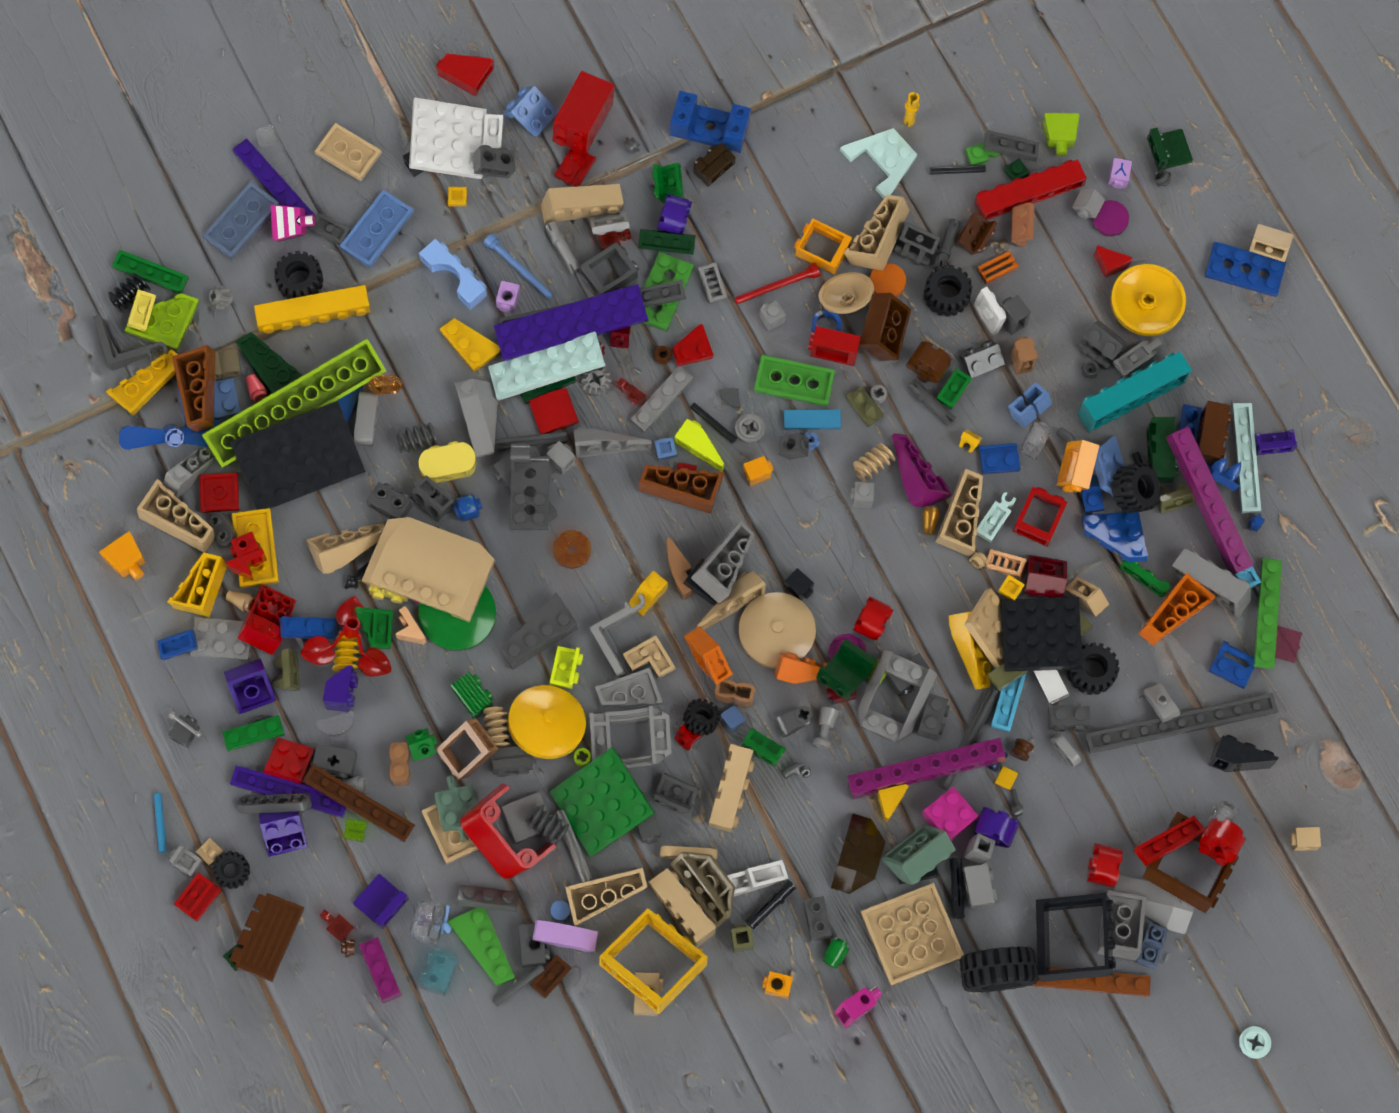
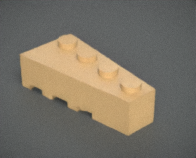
M620 184L548 188L542 200L541 209L545 225L552 221L557 223L604 214H616L620 212L624 203Z
M886 195L874 211L873 218L865 223L864 230L854 238L853 245L845 250L844 254L850 266L884 270L910 211L904 197Z
M158 479L137 508L139 519L204 553L215 539L213 528L199 515L190 510L183 501L181 502L171 490L163 486L162 482Z
M730 744L728 759L725 762L723 776L720 780L718 794L709 820V827L730 833L733 827L737 828L739 817L736 816L737 810H742L745 798L741 796L743 790L747 791L750 782L746 778L748 772L753 771L755 761H752L753 750Z

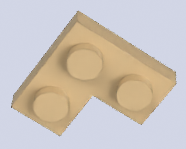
M656 635L623 653V658L632 672L650 663L660 679L676 669Z

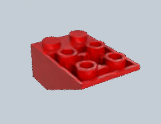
M261 584L237 639L273 655L283 639L281 637L279 619L282 616L291 617L297 600Z

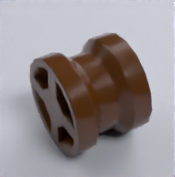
M1017 738L1015 747L1011 749L1010 754L1019 760L1028 761V754L1033 750L1034 746L1026 740Z

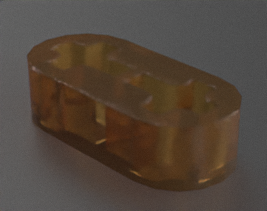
M380 375L373 377L368 387L375 395L394 394L401 389L403 383L396 375Z

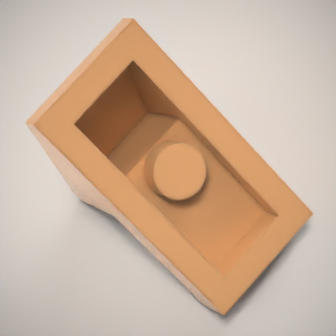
M406 606L399 609L401 616L398 618L403 627L406 628L396 633L397 639L423 645L427 643L425 636Z

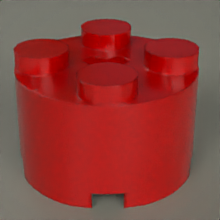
M869 596L866 606L862 608L854 624L853 631L873 641H877L886 627L883 623L886 624L894 610L891 609V606Z
M1219 818L1209 822L1199 841L1200 846L1198 849L1202 854L1215 860L1217 864L1225 866L1227 863L1235 861L1246 841V837H1243V830L1235 823L1226 819L1223 822L1218 821Z
M1094 843L1092 851L1094 856L1093 858L1090 857L1088 862V869L1091 870L1088 871L1087 882L1115 887L1120 873L1119 866L1122 863L1123 850Z

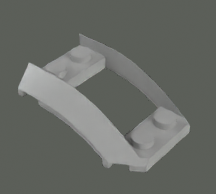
M884 650L858 707L860 727L894 743L902 740L912 732L937 677V673L930 668L927 669L902 658L892 651ZM885 672L920 688L904 724L869 709Z
M653 706L628 711L589 713L592 761L611 748L610 725L649 720L651 755L622 759L627 769L658 764L671 755L669 715L653 708Z

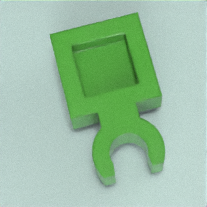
M983 143L968 147L965 150L971 166L989 162V157L996 158L1000 155L997 152L984 150Z

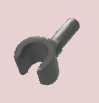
M1012 789L1011 793L1015 806L1011 807L1010 810L1016 818L1023 814V806L1018 800L1016 789Z

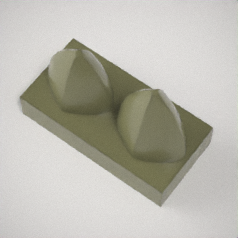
M862 386L846 396L847 401L867 427L883 418V413Z
M1179 483L1175 492L1160 486L1161 496L1158 500L1161 514L1197 504L1187 485Z
M291 649L281 650L282 654L273 662V665L281 669L283 673L276 676L270 684L279 689L300 690L298 652Z

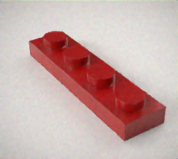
M1192 816L1140 844L1134 849V852L1143 864L1147 866L1202 836L1206 829L1195 816Z

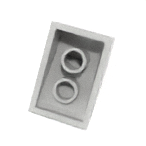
M1107 890V895L1114 903V911H1111V918L1114 919L1115 930H1112V937L1115 939L1113 956L1136 961L1141 954L1146 897ZM1103 914L1097 954L1104 955Z

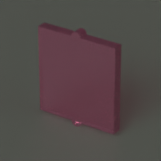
M1277 626L1275 658L1294 663L1297 651L1300 649L1299 643L1302 633Z

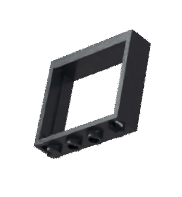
M1107 893L1036 900L1038 976L1042 982L1113 976V969H1116V959L1113 956L1115 939L1112 937L1115 923L1114 919L1111 918V911H1114V903ZM1103 906L1105 966L1050 971L1049 911Z

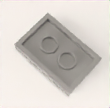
M195 617L193 630L195 631L198 649L190 651L191 657L249 661L251 645L237 639L244 621Z

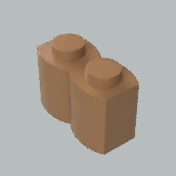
M725 679L716 685L714 699L722 703L733 702L740 707H752L755 687L748 683L736 684L730 679Z
M406 742L392 743L389 749L392 762L389 770L390 778L394 786H408L411 779L408 767L411 755Z

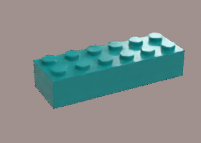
M1181 351L1176 354L1172 352L1165 356L1163 361H1155L1147 369L1135 371L1132 377L1128 379L1124 377L1115 383L1116 385L1112 387L1106 386L1101 389L1099 394L1095 396L1091 394L1084 398L1078 416L1090 433L1185 384L1192 369Z

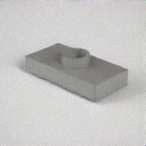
M1161 683L1144 690L1143 694L1162 722L1180 716L1179 709Z

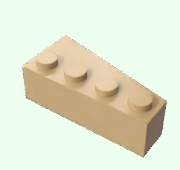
M965 469L960 474L935 543L969 557L975 552L976 546L975 539L977 536L979 502L981 500L983 482L982 475Z
M643 868L565 887L574 926H578L647 889Z
M667 868L650 880L648 885L697 948L715 935L716 926L705 915L701 905L692 899V894L688 888L680 884V878L674 870L670 871Z

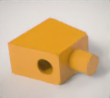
M130 531L99 551L102 558L123 578L131 574L134 580L143 577L144 572L140 566L145 563V560Z

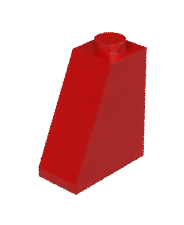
M446 53L444 58L439 59L436 68L438 76L476 96L494 70V60L491 58Z

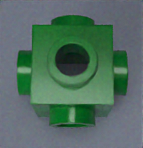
M428 728L417 730L405 736L414 761L422 758L426 759L436 754L434 746L437 745L434 734H429Z

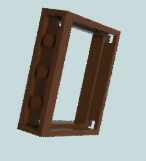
M1177 811L1167 830L1187 820L1188 817ZM1202 836L1195 839V841L1199 842ZM1237 856L1235 861L1221 867L1207 897L1157 869L1162 858L1149 864L1142 878L1206 914L1210 907L1214 908L1219 900L1216 896L1218 893L1221 894L1226 884L1223 881L1224 879L1228 880L1233 871L1230 867L1236 864L1239 856Z

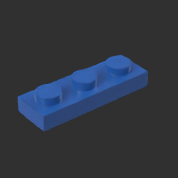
M282 616L279 619L281 637L312 638L321 636L326 639H336L338 635L336 618Z

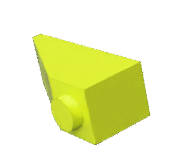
M686 419L675 435L674 443L722 472L724 470V462L703 428H701L702 426L694 420Z

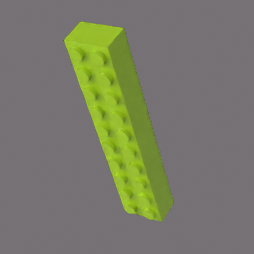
M364 339L202 434V437L220 467L223 468L236 460L230 441L335 402L385 373L386 369L369 340Z

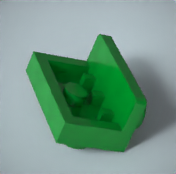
M674 163L660 167L658 164H654L652 177L655 182V188L653 189L655 198L665 204L667 193L684 198L681 165Z

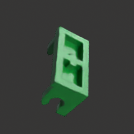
M754 728L750 730L742 742V747L753 750L755 756L773 767L776 766L786 750L785 747L780 746Z

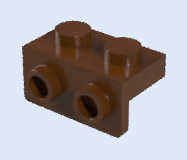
M975 211L971 214L955 242L971 255L982 253L987 247L986 242L994 235L995 227L998 223L996 221L989 222Z

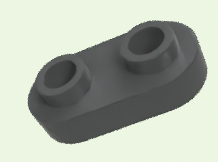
M214 513L210 518L209 525L213 528L218 543L226 547L233 546L231 540L237 538V533L229 517L224 513Z

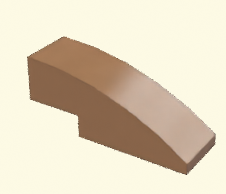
M669 537L667 538L668 567L678 593L685 600L695 593L683 584L691 573L692 567Z

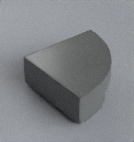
M738 388L720 390V396L724 402L733 408H740Z

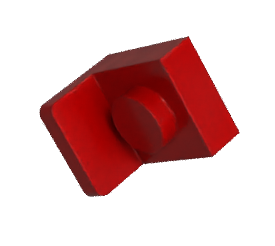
M683 724L678 729L674 739L680 746L689 751L694 742L702 736H699V732L693 734L694 730L689 731V726L685 727Z

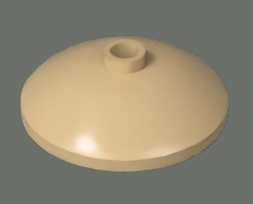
M856 272L842 273L830 278L823 284L819 291V301L822 307L829 312L836 314L853 313L862 309L870 302L874 294V285L872 280L864 274Z

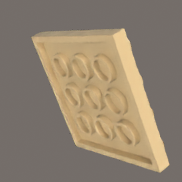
M934 883L860 911L890 986L959 960L964 955Z

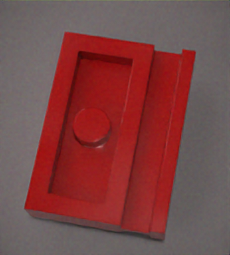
M570 149L556 171L555 177L574 187L580 186L595 163L596 156H592L588 152L586 155L577 153Z
M198 872L174 905L198 922L221 893L222 889Z

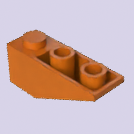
M791 652L786 654L780 653L774 676L776 679L793 684L817 680L816 677L820 667H825L828 663L823 662L822 665L809 657L801 659L798 658L797 654Z

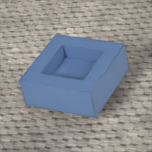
M673 437L654 441L659 461L677 457Z

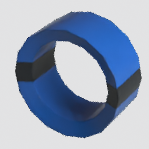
M824 309L814 315L811 326L812 332L816 330L817 321L825 317L833 319L837 325L836 331H841L842 321L838 314Z

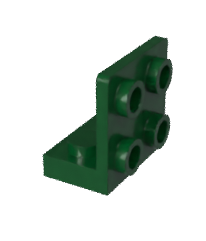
M1158 128L1150 129L1147 140L1158 171L1192 163L1193 158L1182 129L1160 134Z

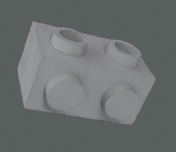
M988 864L964 867L962 874L969 909L993 906L995 900H997L996 889L992 888L991 880H993L992 869H988Z

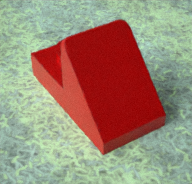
M263 548L229 560L226 564L231 572L254 581L249 567L261 566L264 561H267Z

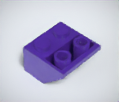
M352 665L346 666L326 681L323 702L327 710L350 713V708L354 707L355 696L353 695V690L358 686V677Z
M300 811L259 813L260 827L269 857L308 848Z

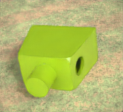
M1044 113L1042 124L1046 143L1049 148H1056L1057 156H1066L1067 148L1074 147L1079 113Z

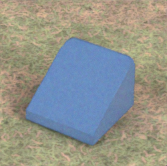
M735 706L720 714L721 721L731 732L746 721L745 717Z

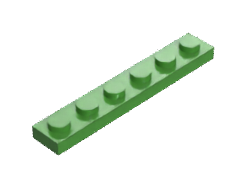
M1263 558L1261 560L1260 572L1261 583L1259 586L1254 667L1272 670L1275 666L1281 560Z

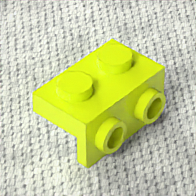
M557 646L550 685L573 689V685L578 683L579 672H576L577 666H581L583 660L580 648L571 649Z

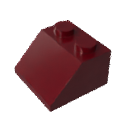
M1029 555L1025 593H1029L1032 596H1047L1049 598L1063 597L1067 583V561Z

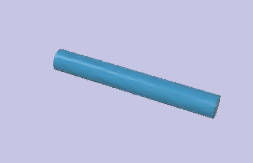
M156 793L154 794L158 850L159 853L167 852L162 794Z

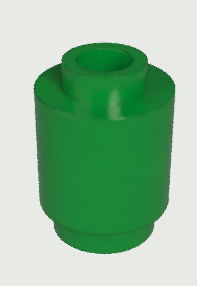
M837 938V940L832 939L823 955V962L835 969L838 965L840 966L850 950L847 947L848 943L840 938Z

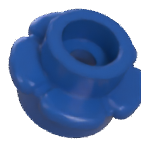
M1261 514L1252 516L1248 523L1250 530L1257 532L1265 521Z

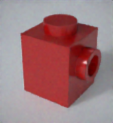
M253 532L231 540L233 546L230 547L234 558L259 549Z

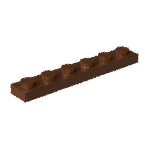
M314 764L302 781L402 842L406 841L415 826L413 823Z

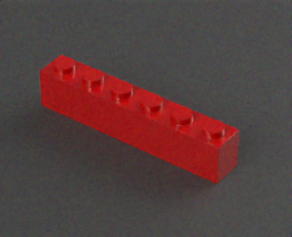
M1078 159L1075 161L1068 160L1060 166H1051L1043 172L1031 173L1026 178L1014 179L1009 184H999L992 190H982L976 195L974 203L979 214L989 220L1011 212L1013 207L1029 202L1034 204L1085 185L1087 178Z

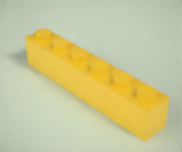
M366 285L254 305L259 332L265 334L279 329L290 330L295 326L306 327L316 322L327 323L332 319L344 320L349 316H364L371 312Z

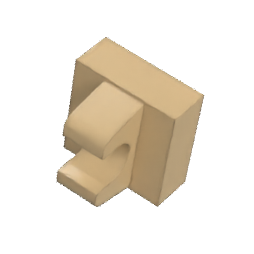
M209 838L196 853L211 867L217 861L216 858L218 856L221 857L224 851Z

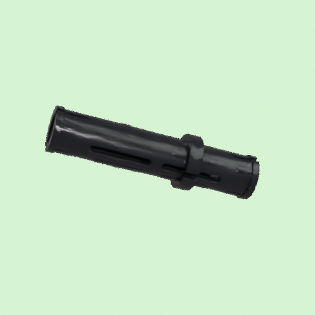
M951 858L949 861L952 918L962 919L965 918L964 901L966 900V895H963L962 858Z
M787 879L778 890L773 891L772 895L745 920L746 923L754 930L778 905H782L785 902L784 900L797 889L795 885Z

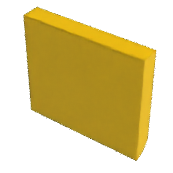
M1003 766L995 784L1011 790L1018 773Z

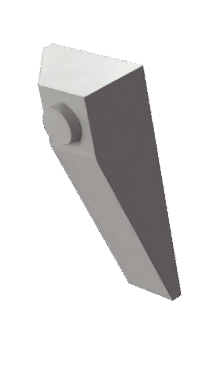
M580 427L574 430L576 458L652 450L651 440L593 428L588 429V427Z

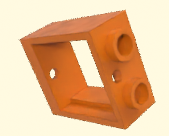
M700 626L684 636L697 665L716 685L733 675L720 646Z

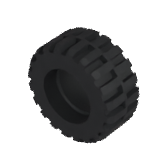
M1001 947L964 954L959 960L962 987L967 992H994L1022 988L1036 984L1039 979L1036 953L1031 947Z

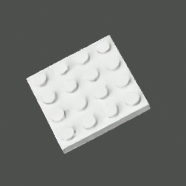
M414 98L409 168L482 179L483 175L474 174L473 153L479 146L483 145L484 118L487 109Z

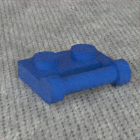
M1224 640L1209 672L1244 689L1254 670V656L1230 646L1229 642ZM1227 652L1249 663L1248 667L1223 656L1224 653Z

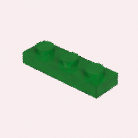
M279 715L222 732L228 752L285 735Z

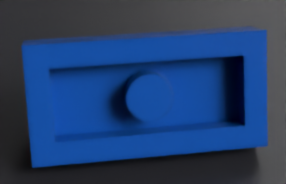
M1187 404L1182 406L1178 431L1189 426L1195 441L1197 439L1202 408Z
M1226 458L1220 459L1212 465L1206 462L1215 481L1233 491L1238 489L1239 484L1236 482V479L1241 471V462L1232 465L1226 471Z

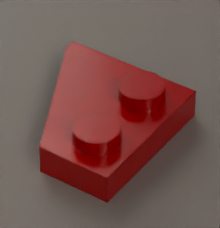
M703 324L698 325L672 349L678 367L710 360L714 357Z

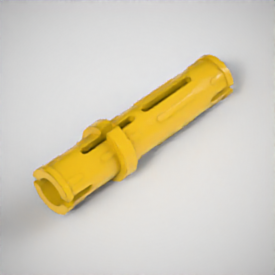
M915 92L909 93L905 103L906 111L903 123L905 126L908 123V127L914 125L916 112L920 106V96L918 93L914 96Z

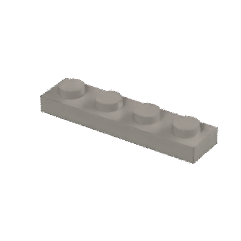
M681 366L677 367L635 413L630 422L645 433L693 381L694 377Z

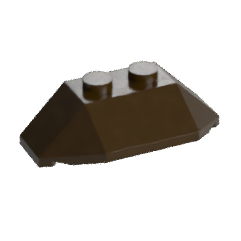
M852 813L831 889L851 894L875 880L886 841L872 819Z

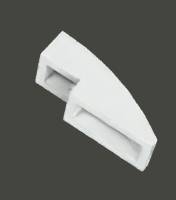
M783 860L727 875L735 886L734 896L789 879Z

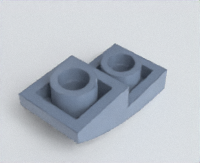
M1152 923L1148 924L1142 941L1141 954L1136 960L1137 964L1155 970L1168 929Z

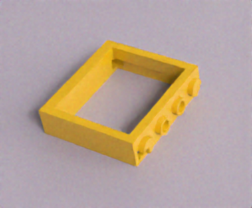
M647 908L599 956V965L650 1008L660 1014L707 966L708 956L703 953V949L696 948L688 937L680 935L672 924H667L658 913L655 914ZM647 925L696 963L662 998L614 959Z

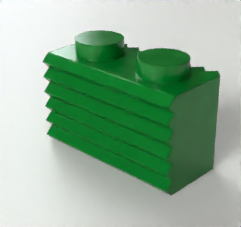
M468 672L450 686L475 719L483 713L485 708L493 706L492 699L494 698L487 689L485 691L480 686L482 682L476 674L472 676Z

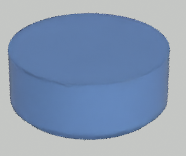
M562 900L554 902L550 909L551 916L557 921L566 920L570 915V906Z

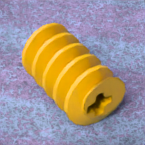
M342 636L335 646L338 650H335V656L337 657L333 660L336 664L332 667L333 671L340 672L348 665H352L353 669L358 668L357 665L352 664L354 661L359 660V658L353 656L360 652L354 649V647L358 646V642L355 641L356 637L348 639Z

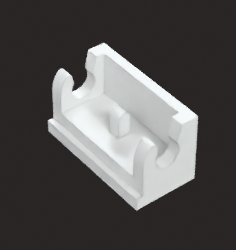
M1057 670L1034 671L1049 703L1054 704L1069 697V693Z

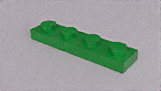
M119 250L112 264L115 270L129 275L135 273L143 278L144 281L178 294L183 292L189 280V277L185 274Z

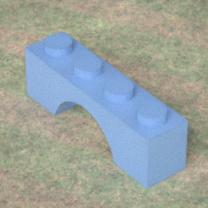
M434 239L419 252L420 260L432 272L446 270L454 273L460 280L457 289L458 299L469 310H472L487 296L486 285L481 280L477 281L473 277V272L468 267L464 268L461 265L460 259L455 254L452 256L448 252V247L443 242L439 243Z

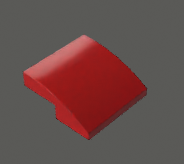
M567 388L544 394L529 401L540 434L552 433L558 429L564 430L579 423Z

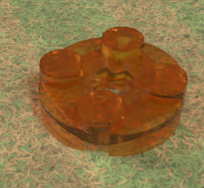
M567 530L562 532L554 541L553 554L560 566L570 569L579 568L587 564L591 556V543L582 532ZM570 545H574V548H578V550L575 551L573 554L567 551V549L570 548Z

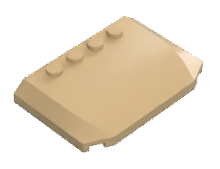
M410 517L387 519L362 582L449 613L453 617L470 623L495 559L480 543Z

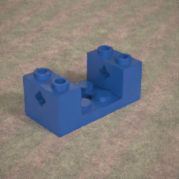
M679 91L670 122V136L710 146H717L722 143L727 150L741 153L750 122L751 108L733 104L730 113L697 105L696 94ZM712 123L715 125V128L708 130L705 128V125Z

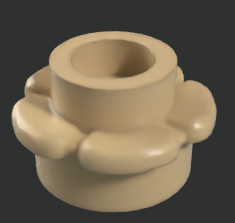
M974 552L973 556L969 559L970 563L979 570L987 566V558L981 552Z

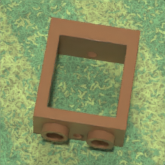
M476 718L464 722L436 748L440 759L447 764L451 774L457 780L468 778L499 750ZM466 732L481 753L464 768L449 747Z

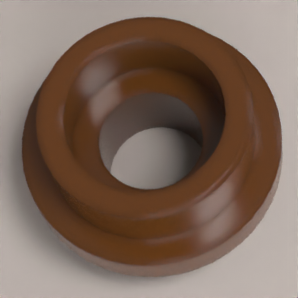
M667 346L657 347L653 353L655 361L659 364L670 362L672 359L671 349ZM661 353L666 354V357L661 358L659 355Z
M348 937L345 938L344 942H341V954H345V958H349V956L355 953L354 939H349Z

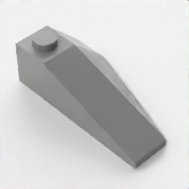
M469 379L455 383L457 396L476 458L493 454L495 452L498 406L493 383L478 379Z
M1119 875L1113 891L1146 897L1145 916L1148 919H1152L1159 926L1168 929V931L1185 935L1194 911L1193 906L1149 881Z

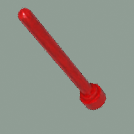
M812 263L805 268V271L737 296L735 303L740 304L807 277L809 279L820 277L818 266L816 263Z

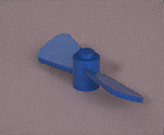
M215 419L214 427L221 424L222 422L220 420ZM168 424L163 429L127 425L119 432V444L126 450L160 443H167L171 447H178L182 443L208 447L202 434L214 427L195 432L187 426L179 428L175 424Z

